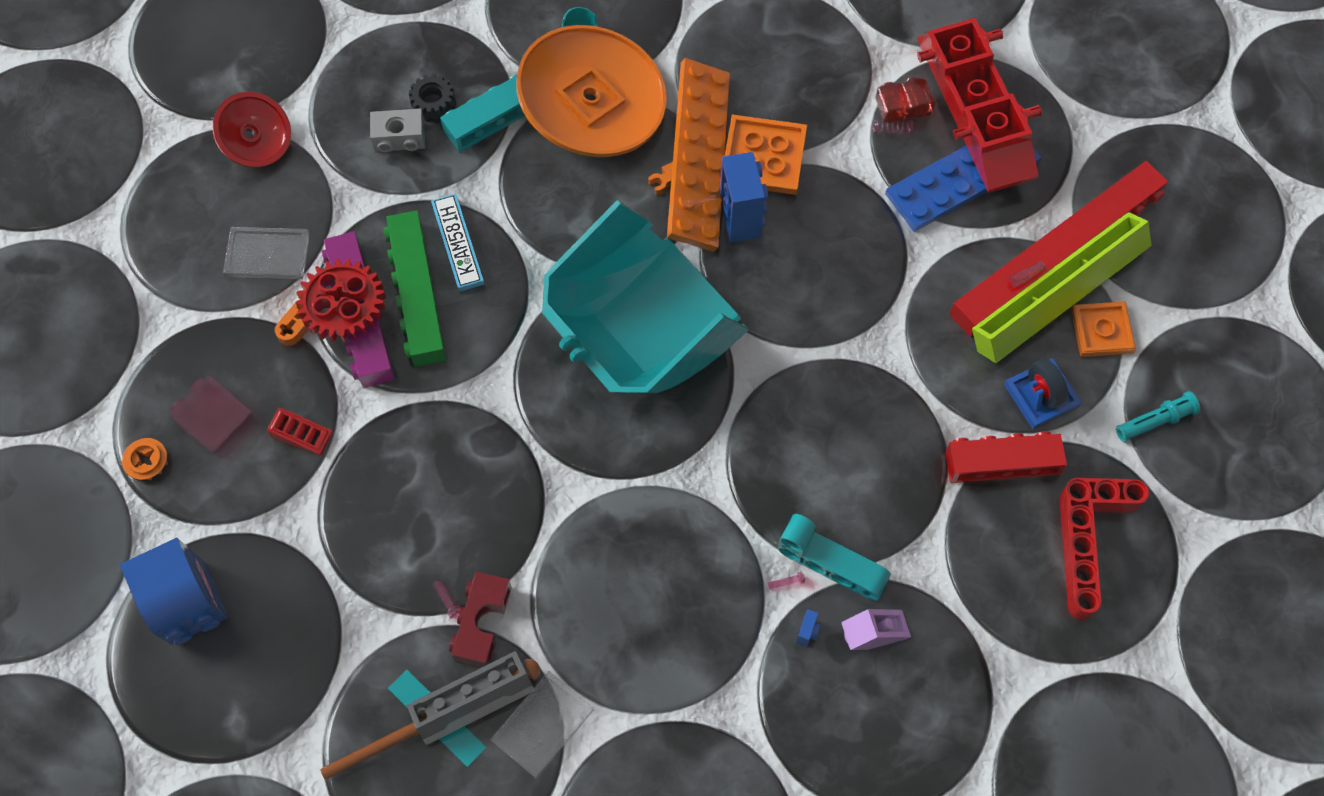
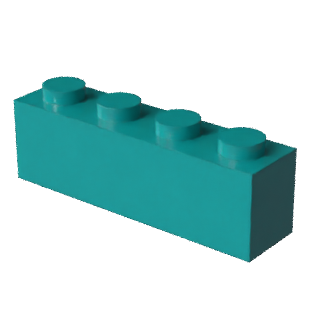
M517 74L508 81L490 88L486 93L477 98L470 99L466 104L455 110H450L440 117L444 133L459 153L525 117L517 96Z

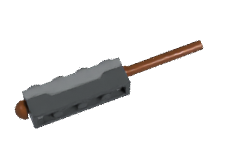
M514 651L407 704L413 723L321 768L320 771L323 778L327 780L419 734L425 744L428 745L534 692L535 690L529 679L533 678L535 681L539 677V664L535 660L526 659L524 660L526 666L523 667L517 652Z

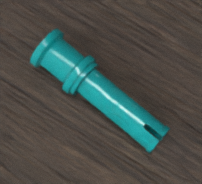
M1191 391L1184 392L1183 396L1178 399L1164 401L1160 408L1117 425L1115 428L1117 436L1122 442H1126L1165 423L1176 424L1180 421V418L1189 414H1199L1200 404Z

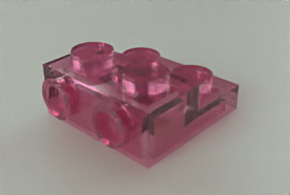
M209 375L205 380L199 378L190 388L192 393L186 400L180 398L171 407L170 410L173 413L170 415V419L191 437L193 436L210 452L214 453L251 414V411Z

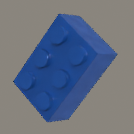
M753 152L722 157L720 197L722 198L721 207L730 243L760 238L761 228L765 227L764 214L767 213L765 200H768V190L766 184H761L762 167L760 161H755Z

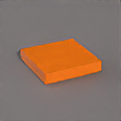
M1126 301L1072 306L1071 313L1080 357L1133 354L1136 347Z

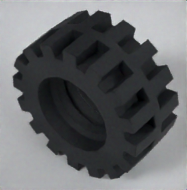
M431 74V77L423 75L422 80L418 78L416 79V84L412 83L411 90H409L410 104L412 109L422 110L425 122L433 120L436 123L448 111L455 110L456 99L454 89L448 79L444 80V76L439 75L437 78L436 74ZM430 94L442 95V98L434 103L423 101Z

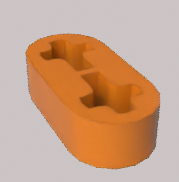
M296 303L292 305L275 327V334L278 340L286 346H292L299 342L309 330V327L306 328L304 326L303 319H300L297 313L300 309H298ZM291 329L293 330V334H292V335H290V334H288V333H287L286 335H284V333H283L284 330H288V331H290Z

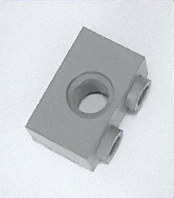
M407 109L370 112V139L374 151L390 152L393 150L414 151L424 149L425 121L422 110Z

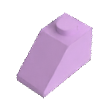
M867 609L841 622L845 632V640L849 644L850 650H869L911 637L902 610Z

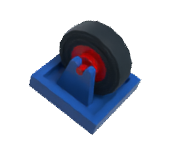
M1053 358L1036 361L1029 366L1028 370L1007 379L1004 383L1007 391L1032 429L1080 407L1082 403Z

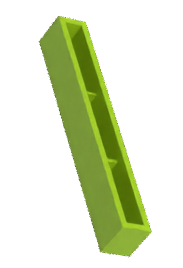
M1130 212L1126 213L973 327L972 331L977 352L997 363L1152 246L1149 221Z

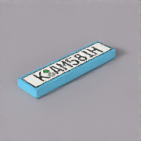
M453 194L432 200L431 203L459 292L484 285L457 195Z

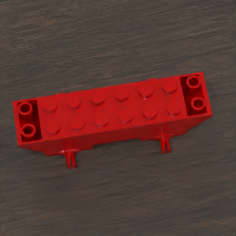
M976 18L927 31V34L917 36V41L922 49L921 52H917V57L920 63L923 61L928 62L958 126V129L953 130V136L955 140L964 139L989 193L1038 178L1031 140L1032 131L1028 125V119L1041 116L1042 110L1039 105L1024 109L1017 103L1014 94L1008 93L993 62L994 54L989 46V42L1003 39L1001 28L985 32L979 26Z

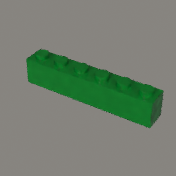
M418 211L386 216L388 227H383L386 242H391L392 247L387 252L390 265H395L396 272H391L394 288L399 287L400 295H395L398 311L403 310L404 318L399 319L402 334H407L408 342L403 343L406 358H412L415 367L447 361Z

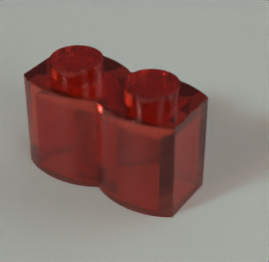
M910 78L903 83L886 82L878 87L875 96L883 123H894L907 118L915 119L932 114L935 105L927 80L924 78Z

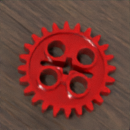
M339 258L336 259L334 266L325 261V269L322 270L320 267L315 266L317 274L307 273L309 282H300L303 290L296 292L300 299L295 301L298 309H300L297 313L300 319H303L304 326L306 328L309 327L313 335L318 333L322 340L328 334L332 342H335L337 336H341L343 342H346L347 335L349 334L354 339H357V332L359 330L366 335L367 330L365 326H376L373 318H382L379 310L385 309V304L382 300L386 299L383 284L379 281L377 273H372L370 266L363 268L361 261L356 262L354 266H352L350 258L346 260L344 265H341ZM335 284L334 287L326 289L327 286ZM362 287L359 291L353 292L355 288ZM330 308L327 312L320 313L323 309ZM351 311H357L352 316H346Z

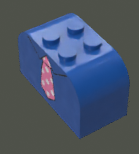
M174 538L119 564L145 623L153 634L171 645L183 644L189 641L192 635L201 631H210L219 626V622L228 618L227 611L206 562L178 538Z

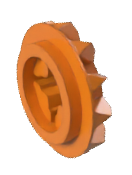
M139 439L130 444L125 450L122 457V466L130 477L138 481L152 480V477L162 474V469L165 465H168V453L163 444L155 439ZM138 455L150 457L152 465L142 464L141 458Z

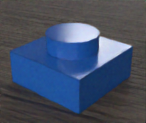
M807 609L796 644L807 647L810 639L816 640L821 626L820 623L816 622L817 612Z

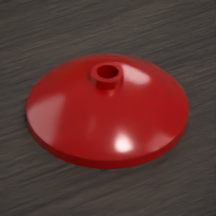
M241 92L228 97L218 107L213 118V136L218 148L228 159L244 167L261 168L275 163L286 152L291 140V126L285 111L276 101L260 93ZM245 131H250L253 134V138L246 137Z

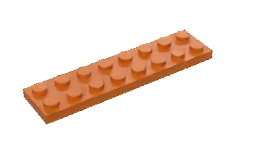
M685 58L681 62L667 238L714 252L719 246L722 201L720 197L721 161L725 155L730 73Z

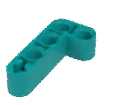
M799 514L792 515L779 540L778 551L781 554L868 599L879 600L891 576V573L886 568L816 533V525L810 519Z

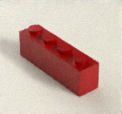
M1040 432L1035 434V436L1012 434L1007 438L985 436L980 440L958 438L950 442L945 451L950 483L1061 475L1067 466L1061 434H1051V432Z

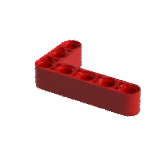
M1074 478L1068 482L1060 494L1067 603L1069 613L1077 620L1089 619L1101 606L1094 512L1131 513L1137 511L1149 495L1148 487L1140 480ZM1070 491L1079 493L1081 499L1074 498ZM1099 491L1106 493L1109 499H1103L1099 495ZM1127 492L1135 494L1137 500H1132L1127 495ZM1072 517L1079 518L1083 522V526L1075 524ZM1074 544L1083 546L1086 553L1078 552ZM1080 571L1086 574L1088 581L1079 579L1076 572ZM1079 599L1086 600L1090 605V609L1081 607Z

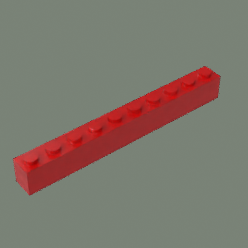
M1147 161L1143 162L954 302L949 314L950 317L970 337L974 336L973 327L1126 213L1130 212L1139 217L1146 210L1148 204H1156L1165 195L1163 190L1168 181Z

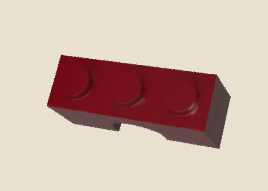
M475 572L474 579L468 581L465 596L468 597L465 607L460 608L457 618V624H460L458 634H453L449 645V652H452L451 655L455 662L479 668L491 663L496 639L494 634L480 631L478 629V622L483 615L490 612L505 614L512 589L509 579Z

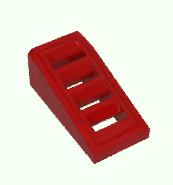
M282 408L277 409L267 429L271 438L319 456L322 455L333 434L332 430ZM298 425L294 435H290L294 426ZM309 429L304 441L301 440L305 430ZM316 432L320 433L315 445H312L311 442Z

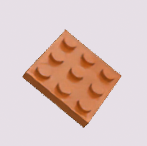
M732 115L725 156L753 152L755 161H760L761 184H766L768 191L797 195L807 125Z

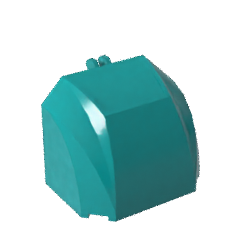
M618 200L544 274L542 314L563 337L559 347L564 351L573 349L570 353L571 361L577 363L583 360L609 392L658 393L678 385L705 368L738 341L749 329L744 324L738 322L741 319L740 315L669 238L666 237L662 240L650 229L653 224L647 218Z

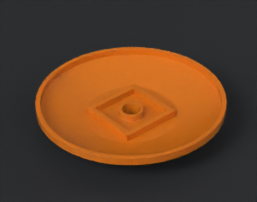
M574 25L550 31L538 38L527 49L521 59L517 72V96L528 121L547 140L560 148L579 155L612 157L633 151L646 143L655 134L665 113L667 101L665 83L652 58L632 40L605 28ZM584 94H592L596 100H588L584 97Z

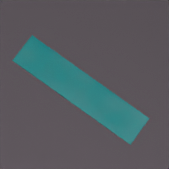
M408 670L388 687L406 707L407 704L431 693ZM465 726L439 739L467 767L487 748Z

